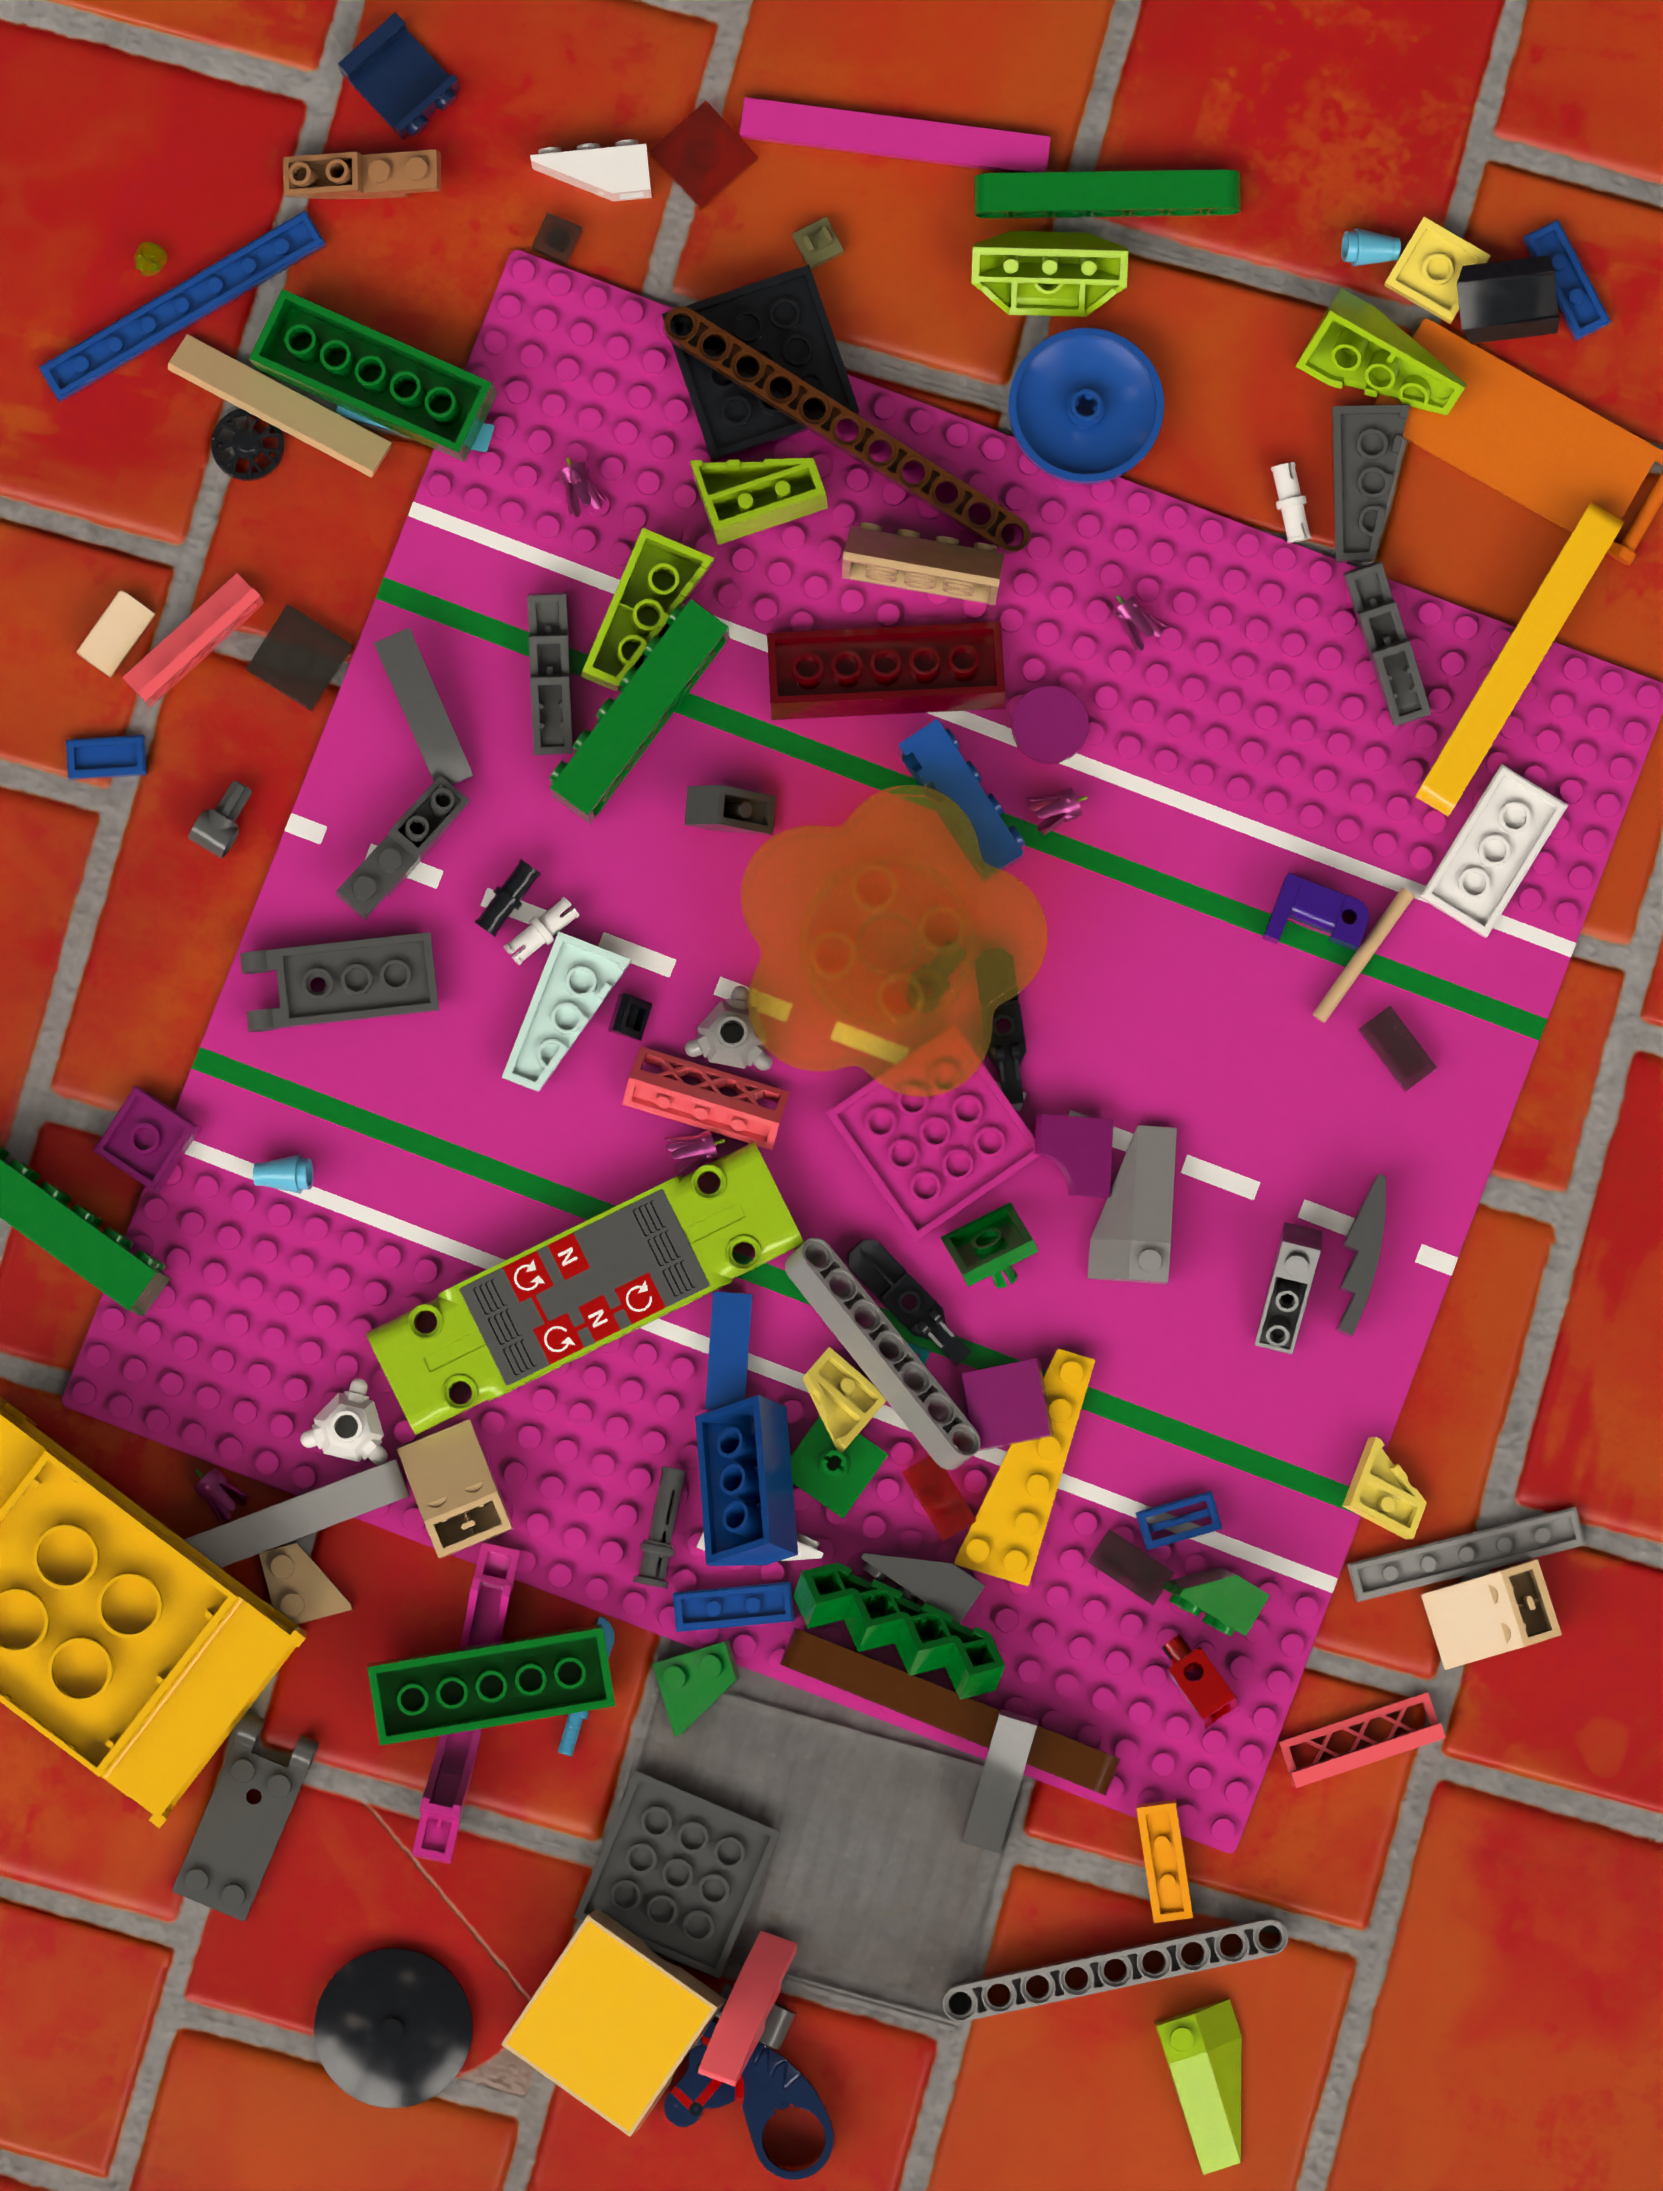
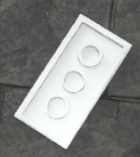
M1501 764L1419 898L1482 937L1487 938L1568 805Z

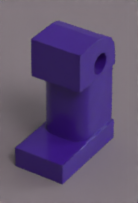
M1288 873L1282 884L1262 939L1277 944L1287 919L1290 918L1330 933L1328 941L1356 951L1360 946L1368 924V909L1357 898ZM1342 914H1351L1354 919V923H1344V921L1342 920Z

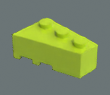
M814 458L764 459V462H740L739 459L727 460V462L703 463L702 460H690L693 477L717 545L828 509L826 492Z

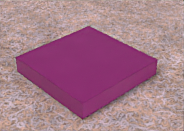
M135 1085L93 1151L159 1194L201 1127Z
M1034 1358L961 1373L969 1420L980 1436L981 1445L978 1451L1053 1437L1040 1359Z

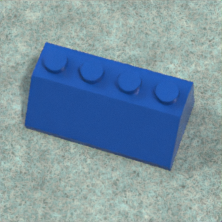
M756 1395L695 1416L706 1564L710 1566L768 1565L798 1555L787 1407L761 1395Z

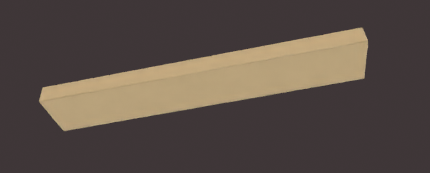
M188 334L168 363L167 370L371 478L391 448L392 442Z

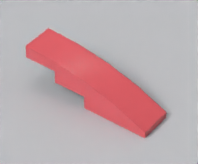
M762 1930L760 1931L714 2029L699 2066L698 2074L734 2087L736 2086L765 2030L766 2019L781 1992L782 1980L796 1955L798 1943Z

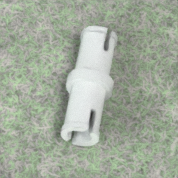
M1295 462L1271 467L1279 499L1276 502L1277 510L1282 512L1287 544L1312 538L1304 505L1307 504L1306 496H1301Z
M562 897L557 904L537 919L534 916L529 921L530 926L503 947L508 954H513L523 945V948L511 957L518 965H521L526 958L543 944L550 945L554 941L553 936L580 915L575 908H570L560 917V914L572 905L565 897Z

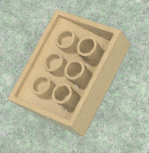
M865 522L859 523V528L850 526L843 554L842 578L985 604H996L1004 553L997 552L998 547L985 543H975L974 548L960 546L958 539L946 536H936L935 541L920 539L921 534L919 532L906 529H898L897 534L882 532V526Z

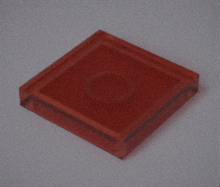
M707 101L702 103L649 151V155L700 210L705 208L758 160V156Z

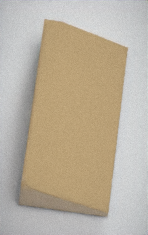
M121 589L76 653L111 678L156 614Z

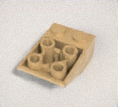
M470 1419L397 1449L424 1524L439 1559L514 1529Z
M1531 1559L1420 1595L1444 1670L1562 1635L1538 1559Z

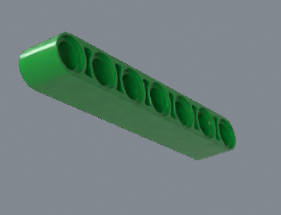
M1236 170L985 173L974 176V216L983 219L1233 215L1241 212V175Z

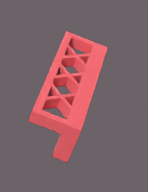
M236 573L122 678L151 708L265 602L260 594Z
M640 1046L628 1079L622 1105L704 1130L709 1129L711 1132L747 1143L755 1142L757 1146L772 1150L790 1092ZM646 1062L659 1066L663 1072L654 1074L641 1070L643 1063ZM689 1075L697 1078L701 1084L693 1086L684 1083L680 1077ZM722 1087L735 1089L738 1095L729 1097L721 1094L718 1089ZM764 1098L778 1104L776 1110L759 1106L755 1100Z
M1425 1692L1279 1741L1278 1743L1293 1787L1298 1788L1446 1738L1442 1724L1437 1720L1429 1693ZM1423 1703L1429 1725L1412 1729L1400 1723L1407 1707ZM1400 1710L1396 1720L1386 1716V1714ZM1380 1717L1392 1723L1393 1726L1386 1739L1376 1742L1363 1734L1369 1721ZM1363 1722L1359 1732L1348 1728ZM1398 1727L1408 1731L1394 1736ZM1339 1730H1344L1356 1736L1349 1752L1338 1754L1326 1748L1332 1733ZM1326 1735L1321 1745L1312 1741V1739ZM1361 1739L1370 1743V1745L1356 1749ZM1306 1742L1319 1749L1312 1764L1296 1769L1289 1747ZM1323 1752H1326V1753H1328V1754L1334 1756V1757H1331V1758H1328V1759L1319 1761L1320 1758H1321V1756H1322V1754H1323Z

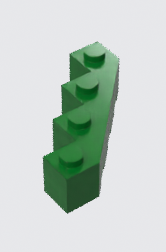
M838 1562L801 1571L793 1597L808 1629L844 1620L858 1652L895 1644L909 1676L945 1667L960 1700L996 1691L1005 1664L989 1632L976 1626L974 1630L953 1621L954 1616L927 1603L920 1606L903 1598V1592L875 1579L872 1583L852 1574L851 1568Z

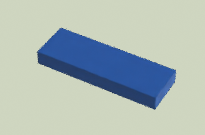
M1559 220L1524 236L1522 240L1531 257L1546 255L1550 257L1555 269L1554 276L1558 309L1575 342L1610 325L1611 320Z
M713 1292L705 1410H715L744 1400L746 1397L752 1294Z
M791 1582L673 1593L676 1632L794 1621Z

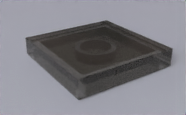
M287 604L245 670L313 712L354 646Z

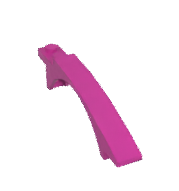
M482 1542L475 1575L470 1588L460 1648L502 1641L520 1550ZM482 1729L439 1736L433 1764L420 1805L421 1817L412 1856L451 1864Z

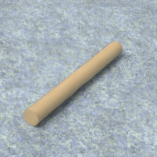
M1405 888L1400 889L1312 1013L1316 1019L1325 1023L1415 897Z

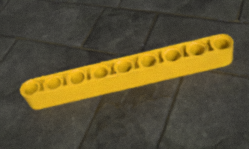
M1590 502L1415 795L1416 798L1449 817L1625 521Z

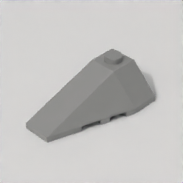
M1137 1126L1110 1191V1197L1106 1200L1090 1239L1087 1279L1165 1285L1168 1283L1177 1128Z

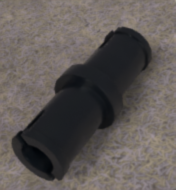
M520 859L519 864L502 887L497 886L493 892L496 895L480 917L476 919L475 923L495 937L515 908L519 910L522 906L520 900L541 873Z

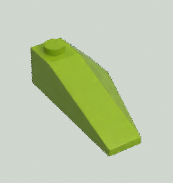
M1340 288L1326 310L1295 366L1328 386L1342 389L1343 385L1365 390L1364 395L1377 398L1378 394L1397 398L1403 405H1410L1411 407L1446 416L1467 385L1376 307L1343 288Z
M1230 1999L1154 2022L1202 2174L1205 2175L1241 2163L1242 2036Z

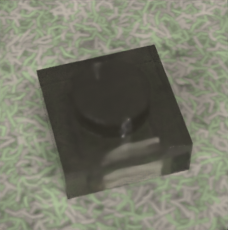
M547 212L532 245V250L568 265L582 235L583 227Z

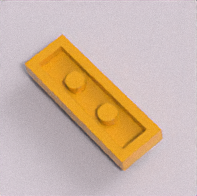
M1176 1799L1137 1804L1136 1809L1154 1923L1193 1918Z

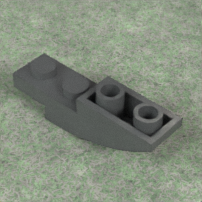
M440 775L389 830L385 839L337 889L335 895L366 920L387 896L390 897L423 860L469 804L470 800Z

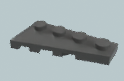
M1410 405L1332 406L1335 563L1375 561Z

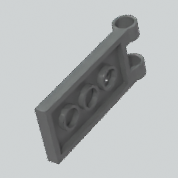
M431 932L251 951L240 954L242 974L277 971L280 1008L246 1012L248 1032H265L282 1028L439 1011ZM314 978L324 979L326 986L323 991L314 992L311 989L310 984Z
M246 1712L240 1724L233 1746L172 1889V1892L243 1922L248 1917L320 1744L316 1740L301 1735L288 1766L253 1752V1749L260 1736L265 1719ZM257 1789L261 1792L262 1799L258 1804H251L247 1800L249 1790Z

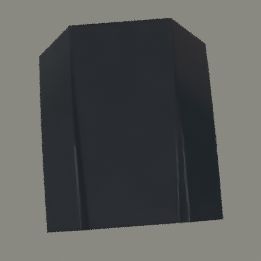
M1549 255L1465 265L1462 267L1457 281L1462 331L1471 344L1557 333L1560 316L1558 313L1554 276L1555 269Z

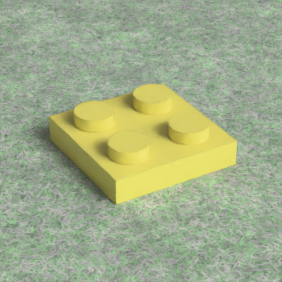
M1423 217L1384 286L1451 324L1460 309L1457 281L1462 267L1465 265L1487 263L1491 255Z

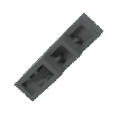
M1377 561L1344 572V580L1393 726L1431 715L1411 643L1406 637L1397 603L1392 598L1382 562Z
M567 592L528 593L530 689L534 755L573 754Z
M410 627L374 642L433 781L441 775L450 784L455 785L474 777Z
M1381 1174L1375 1176L1342 1244V1247L1355 1253L1339 1286V1289L1352 1295L1336 1328V1331L1348 1337L1353 1336L1367 1303L1380 1258L1386 1209V1177Z
M1000 1709L962 1843L1000 1854L1039 1720Z

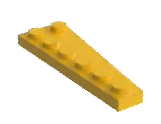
M1057 1349L1043 1377L1053 1437L1010 1445L955 1558L954 1565L1029 1587L1095 1359Z

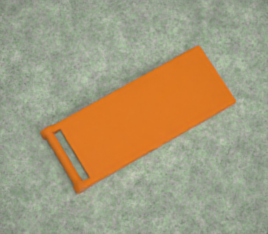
M1427 318L1423 319L1413 336L1417 343L1467 385L1447 416L1410 406L1403 438L1572 533L1590 502L1622 519L1654 462L1663 466V450L1476 345L1471 344L1469 341ZM1380 394L1374 405L1403 404L1397 398ZM1663 471L1622 543L1613 542L1607 551V554L1625 565L1631 566L1637 556L1634 551L1663 503Z

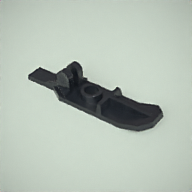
M1003 948L982 950L974 963L987 1056L1000 1071L1002 1092L1011 1104L1024 1103L1019 1066L1026 1053V1044L1014 958ZM1000 1019L1008 1020L1011 1025L1010 1031L1007 1033L998 1032L996 1029L997 1021Z
M861 1239L848 1252V1268L914 1336L932 1340L956 1365L961 1363L971 1353L946 1326L943 1308L876 1239ZM906 1295H913L917 1299V1306L912 1310H907L902 1305V1299Z

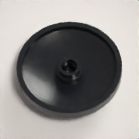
M405 1948L374 1950L353 1959L342 1967L324 1989L318 2002L314 2020V2037L317 2052L323 2067L331 2079L353 2098L363 2103L383 2108H403L417 2105L444 2090L463 2067L473 2036V2018L470 2003L457 1978L447 1967L431 1956Z

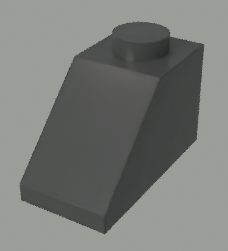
M724 785L688 786L684 825L712 831L773 835L776 796Z

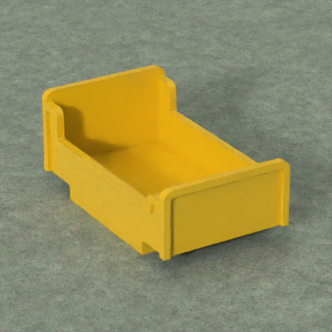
M0 1396V1702L98 1777L101 1776L126 1796L151 1813L149 1821L160 1829L182 1795L296 1647L299 1648L306 1639L308 1632L274 1606L254 1594L39 1430L34 1421Z

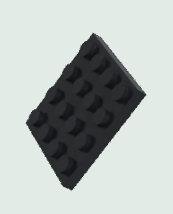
M810 265L684 306L695 311L852 412L859 413V408ZM669 312L662 314L663 321ZM677 316L671 320L670 328L675 335L685 336L692 331V323L687 317ZM710 337L704 341L703 349L708 356L719 357L725 352V344L718 337ZM671 343L712 462L808 430ZM751 358L740 359L736 364L738 374L744 378H752L758 373V365ZM776 379L770 383V392L777 399H785L791 394V386L784 379ZM808 400L803 405V413L810 420H819L824 415V407L817 400Z

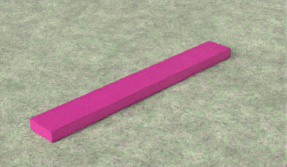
M744 97L739 138L1008 173L1047 172L1051 136Z

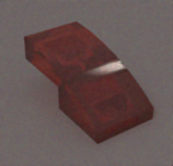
M930 1455L901 1471L942 1541L977 1521L947 1470L941 1468Z

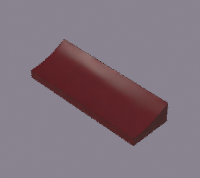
M1001 621L767 633L771 720L1005 709Z

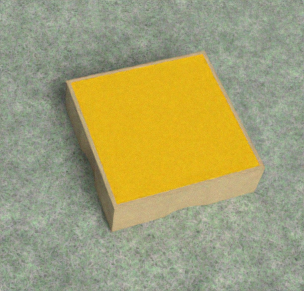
M597 1908L587 1915L501 2045L631 2137L645 2122L670 2085L674 2072L687 2053L697 2045L726 2002V1999L681 1967L660 1958L642 1939Z

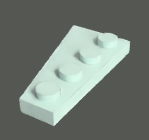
M558 931L502 1078L540 1092L630 965L632 959Z

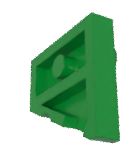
M729 1640L653 1663L674 1737L684 1734L704 1712L717 1702V1699L724 1692L728 1691L740 1679Z

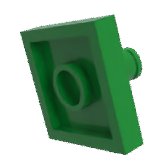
M1011 1202L941 1237L947 1252L968 1287L991 1276L995 1287L1005 1288L1007 1284L1001 1272L1003 1271L1010 1284H1013L1017 1280L1018 1275L1012 1265L1038 1252L1032 1236Z
M819 1416L791 1455L792 1482L843 1519L889 1454L861 1434H858L842 1453L837 1451Z

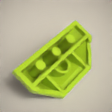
M1009 231L973 244L971 284L978 290L980 289L1008 315L1086 317L1106 303L1117 292L1120 293L1127 288L1129 250L1127 247L1090 233Z

